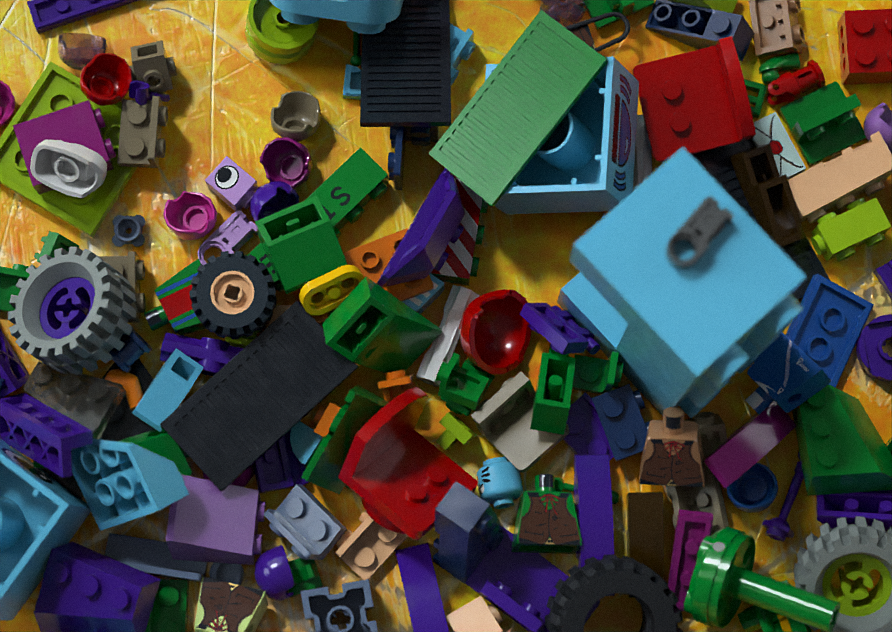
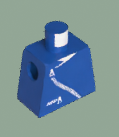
M781 332L780 336L757 357L748 369L747 374L759 387L745 401L759 415L773 401L788 413L826 387L831 382V379L807 354Z

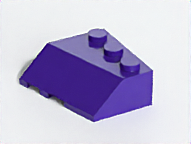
M72 541L51 549L34 615L41 632H145L161 579Z

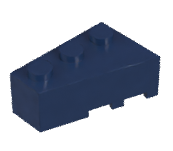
M457 481L435 509L434 531L440 534V537L436 538L433 546L439 550L434 554L433 562L465 584L488 551H494L499 546L504 537L502 533L504 527L489 503Z

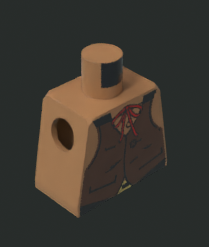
M668 407L663 411V420H652L649 422L640 464L639 484L704 487L705 463L703 461L705 459L699 425L696 422L684 421L683 409Z

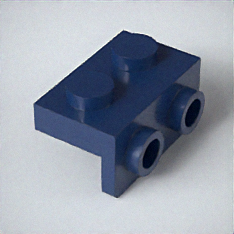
M630 384L593 397L592 401L615 461L618 462L643 452L650 421L644 423L640 410L646 407L639 389L632 392Z

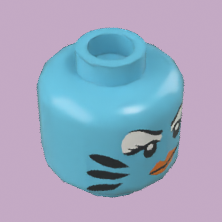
M495 457L484 461L483 467L476 473L480 498L489 504H493L494 509H504L513 506V500L519 498L523 493L520 472L505 457Z

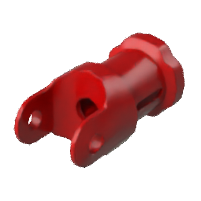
M811 60L807 63L806 67L793 73L787 71L781 74L778 79L769 83V93L766 97L767 102L772 106H777L784 102L799 99L802 93L816 86L818 88L824 87L826 85L825 78L818 63ZM776 97L777 100L773 101L771 98Z

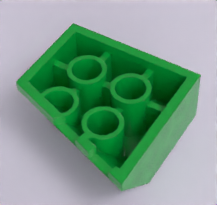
M358 384L347 394L345 398L347 403L340 408L328 429L331 431L330 434L328 433L324 436L301 476L302 479L339 495L344 487L351 490L338 476L355 435L380 409L389 403Z
M827 385L792 410L794 423L797 425L795 430L807 496L892 490V455L859 399L831 385Z

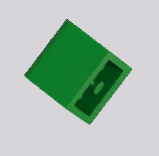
M317 196L255 221L260 243L286 294L302 288L309 281L334 269L348 265L331 221Z

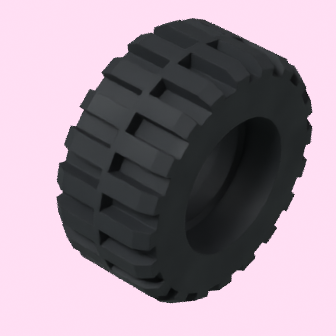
M614 554L604 555L601 560L591 557L584 560L585 566L581 568L574 565L568 570L570 576L565 582L559 579L554 587L558 592L555 597L549 596L547 603L550 614L545 616V626L549 632H584L585 619L591 607L601 598L614 593L629 594L639 602L642 608V624L639 632H683L678 627V623L683 621L682 611L676 607L678 599L675 593L668 588V583L643 563H639L633 558L626 556L618 558Z

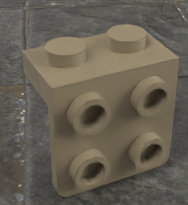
M519 372L515 377L507 379L502 384L500 390L490 399L482 401L471 417L479 432L519 472L524 473L569 434L570 429L567 423L564 435L530 429L535 390L530 379L522 372Z

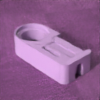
M235 211L200 245L198 259L204 266L207 263L204 260V254L211 247H217L222 252L228 251L229 254H235L234 251H238L253 237L252 233L258 235L256 225L249 221L242 211Z

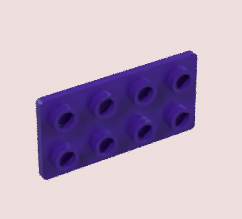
M504 528L502 532L504 537L499 546L494 551H488L465 584L491 604L493 603L495 607L528 632H549L545 626V616L550 614V609L547 607L549 596L555 597L558 590L554 586L559 579L565 582L569 576L539 553L512 552L513 534ZM598 600L589 610L585 619V623L600 604V600Z

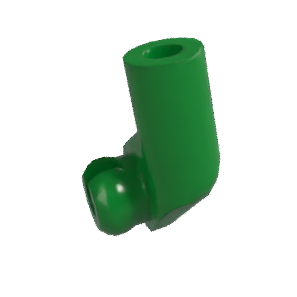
M798 53L775 56L759 67L762 82L769 84L778 79V72L800 69Z

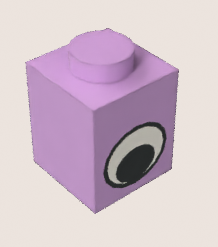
M228 156L205 179L208 189L234 211L241 210L243 207L245 209L249 208L250 200L258 189L257 181Z

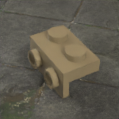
M705 465L704 487L666 485V492L672 500L674 509L672 521L675 530L679 509L713 513L711 534L729 527L721 484L707 465Z

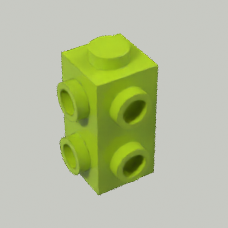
M860 198L846 206L848 211L840 215H836L834 211L817 220L818 225L811 232L813 235L811 242L815 251L819 255L823 254L826 262L835 257L838 262L856 253L854 248L862 244H866L869 248L886 239L884 234L892 226L877 198L867 202L864 198Z

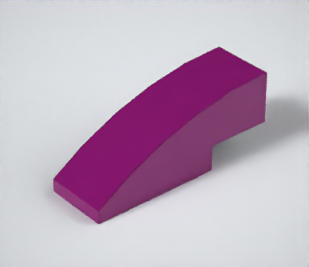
M773 401L760 415L756 413L742 427L734 431L703 462L722 486L726 488L763 458L797 425Z

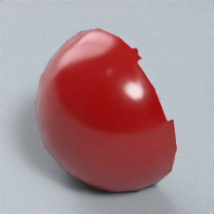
M502 289L483 294L474 299L465 308L459 324L461 346L470 362L489 374H505L514 370L525 359L523 356L530 343L532 329H530L529 323L520 315L524 304L528 303L526 298L515 290Z

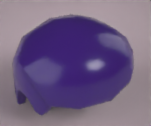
M273 181L258 187L250 200L251 215L255 221L298 204L299 195L285 182Z
M282 545L263 552L255 563L256 583L259 589L265 591L266 596L274 601H282L294 595V592L287 593V590L294 586V579Z

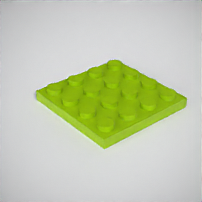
M50 61L0 137V184L93 238L137 167L119 166L117 163L122 102L114 105L100 106L90 101L94 110L100 108L106 123V127L101 128L104 140L111 139L116 153V157L111 159L114 169L107 171L103 184L83 198L69 196L56 190L39 195L32 185L13 125L88 100L80 90V78Z

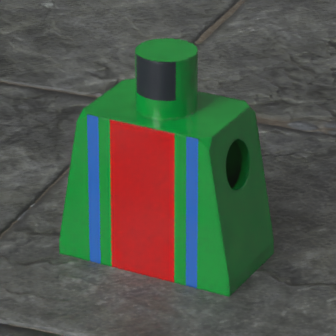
M199 259L189 264L154 290L161 305L144 313L152 331L171 323L177 335H186L206 329L194 313L190 299L191 281L193 276H197V269L201 265Z

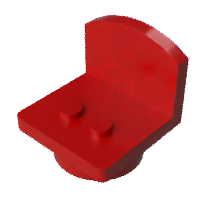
M732 36L718 39L714 46L639 64L633 68V76L639 81L638 97L655 161L669 160L682 147L689 154H694L750 140L756 135L747 89Z
M419 387L409 389L395 397L355 435L338 476L342 482L361 496L363 507L376 523L390 531L406 534L413 540L421 539L434 528L435 509L456 481L473 493L478 485L475 478L414 430L429 396Z

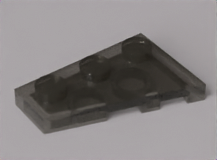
M38 361L22 388L26 394L92 430V438L98 440L126 393L122 384L86 374L74 375L69 371L67 374H63Z

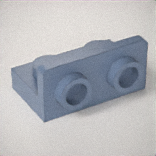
M300 484L294 486L276 510L267 509L263 514L271 522L269 527L280 537H286L293 544L291 547L293 552L304 560H323L347 530L329 510Z

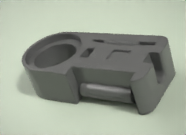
M707 197L669 240L666 247V257L669 263L679 269L692 267L708 250L709 244L726 226L725 222L731 223L733 214L726 208L721 210L718 207L719 202L713 197ZM678 241L689 242L694 248V256L688 260L678 259L674 255L673 245Z

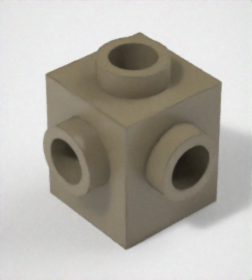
M163 40L131 47L133 65L130 68L132 69V81H144L150 85L149 91L156 93H165L167 90L173 89L172 77L177 76V70L173 56L167 58Z

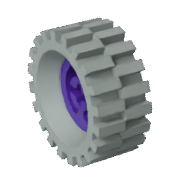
M70 247L69 252L63 248L55 249L54 258L48 254L43 255L39 258L41 265L38 268L31 264L26 270L30 275L27 280H18L16 287L20 289L19 295H11L9 302L15 307V310L8 311V320L15 325L9 327L11 335L17 338L15 342L18 346L36 359L60 373L67 374L69 371L74 375H79L83 373V367L90 372L98 369V360L104 363L109 362L113 358L109 352L113 348L120 351L125 343L120 338L123 333L130 335L133 329L127 322L128 319L136 318V309L129 305L136 302V297L129 290L132 287L130 282L93 252L85 248L82 251L78 247Z

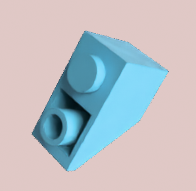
M176 348L160 368L132 414L161 432L160 424L178 408L204 367Z

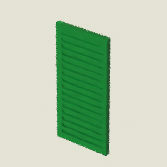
M540 10L428 154L483 198L489 206L494 207L609 62L608 58L599 54L544 11Z

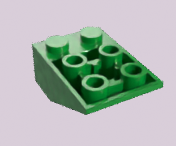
M365 277L322 323L325 341L329 347L354 363L383 373L401 369L406 371L442 333V329L368 277Z

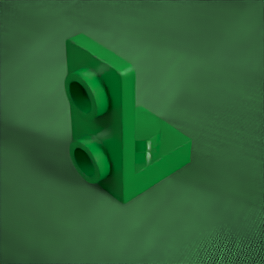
M612 351L608 360L575 354L576 362L572 389L604 394L611 391L612 387L617 388L623 371V362H618L619 352Z

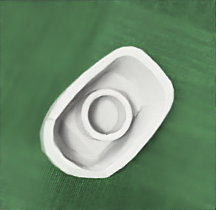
M45 139L33 150L30 170L34 178L46 186L69 196L83 198L103 184L107 175V163L100 154L82 145L62 140Z

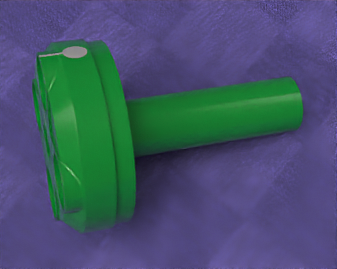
M725 527L704 538L698 551L697 562L684 601V611L692 614L695 621L722 629L730 623L743 601L826 632L833 630L840 612V602L752 572L756 551L755 540L752 536L746 535L743 531Z

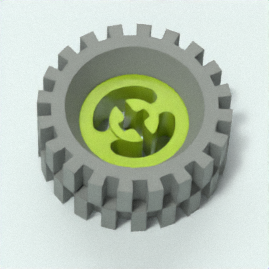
M855 516V524L847 525L846 517L836 519L838 527L833 529L830 528L828 522L819 527L821 536L817 538L811 533L806 538L807 549L800 546L797 553L798 563H794L795 587L840 602L838 619L831 632H892V527L885 532L883 522L876 519L873 520L872 526H867L865 517ZM839 568L841 587L835 588L831 583V579ZM876 569L880 573V578L873 588L870 571ZM808 625L814 632L818 629Z

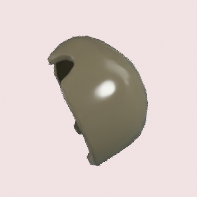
M302 91L282 94L276 108L272 107L270 119L273 131L282 138L289 137L298 142L312 136L320 125L318 99L312 94Z

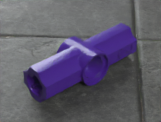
M166 333L161 346L160 361L165 363L177 348L204 367L201 371L202 374L214 376L244 348L230 346V343L215 338L202 337L200 340L184 335Z

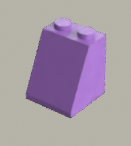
M182 475L189 495L170 504L166 543L173 560L254 565L255 554L261 555L263 535L257 534L258 523L265 521L263 514L266 512V502L261 501L259 490L230 484L221 492L211 480Z

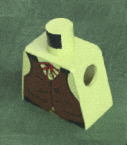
M203 576L195 618V632H255L268 607L265 591Z

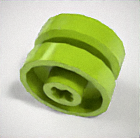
M251 0L248 7L245 35L249 47L258 57L269 63L285 65L300 60L309 52L315 41L319 20L307 25L290 23L282 18L281 10L275 7L269 0Z

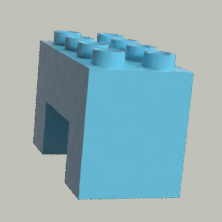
M682 147L573 244L569 261L579 270V273L560 289L557 303L563 310L569 311L575 317V322L581 328H587L594 334V340L600 344V349L608 358L612 351L619 352L618 362H623L622 373L639 389L662 416L664 409L679 406L692 419L721 392L720 390L729 383L730 379L737 372L741 374L804 309L792 294L807 276ZM707 197H713L719 202L718 207L721 210L726 208L733 214L731 223L725 222L726 226L709 244L708 250L692 267L687 269L674 267L666 257V247L669 240ZM678 241L673 245L674 255L678 259L688 260L694 256V248L689 242Z

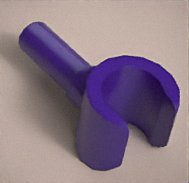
M132 81L130 83L128 96L135 98L139 105H146L148 101H152L153 96H160L162 102H169L170 100L169 94L149 91L150 85L144 81Z

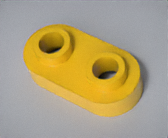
M343 265L306 283L300 290L299 300L307 313L316 316L325 314L337 308L364 279V276L356 266Z

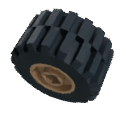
M228 251L221 252V256L216 258L214 255L207 259L209 262L204 266L201 264L198 267V274L196 277L193 276L191 281V306L199 321L207 330L216 333L217 336L222 338L231 337V339H239L242 336L247 338L252 336L256 330L261 331L265 327L264 324L267 320L270 321L272 318L273 309L276 307L277 302L275 284L267 267L257 261L256 257L250 254L246 256L241 251H235V254H229Z

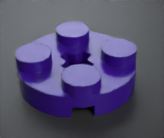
M889 314L873 319L862 329L856 343L857 358L866 374L873 379H879L884 382H892V357H889L888 353H884L882 347L886 345V340H891L892 343V315Z

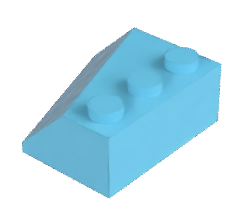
M93 439V444L71 449L73 475L100 531L157 512L189 495L183 476L173 461L136 444Z

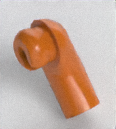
M113 369L107 373L104 380L105 386L111 391L117 390L125 393L130 410H134L143 396L138 377L121 369Z

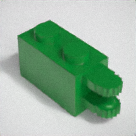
M551 347L549 348V353H542L530 429L564 435L570 409L576 358L569 357V353L563 355L554 351Z

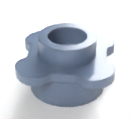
M117 215L113 219L115 235L112 237V242L117 247H122L124 244H133L135 247L142 246L145 242V238L142 235V228L146 223L145 219L141 215H135L134 217ZM131 228L132 232L127 234L126 229Z

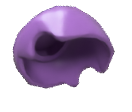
M881 103L865 117L864 133L869 141L871 139L870 136L879 131L892 154V111L886 103Z

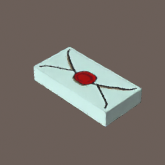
M776 112L754 122L756 135L752 138L755 146L770 144L779 175L786 174L787 179L806 170L805 164Z

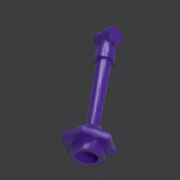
M798 452L800 461L797 462L794 469L795 474L779 517L764 520L762 523L767 530L766 535L781 542H785L786 537H794V532L786 520L804 479L800 452Z

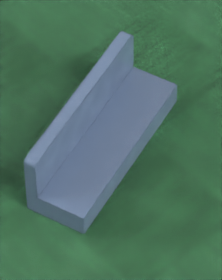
M112 533L108 535L105 556L150 575L201 582L203 576L206 577L208 562L173 560L166 542Z

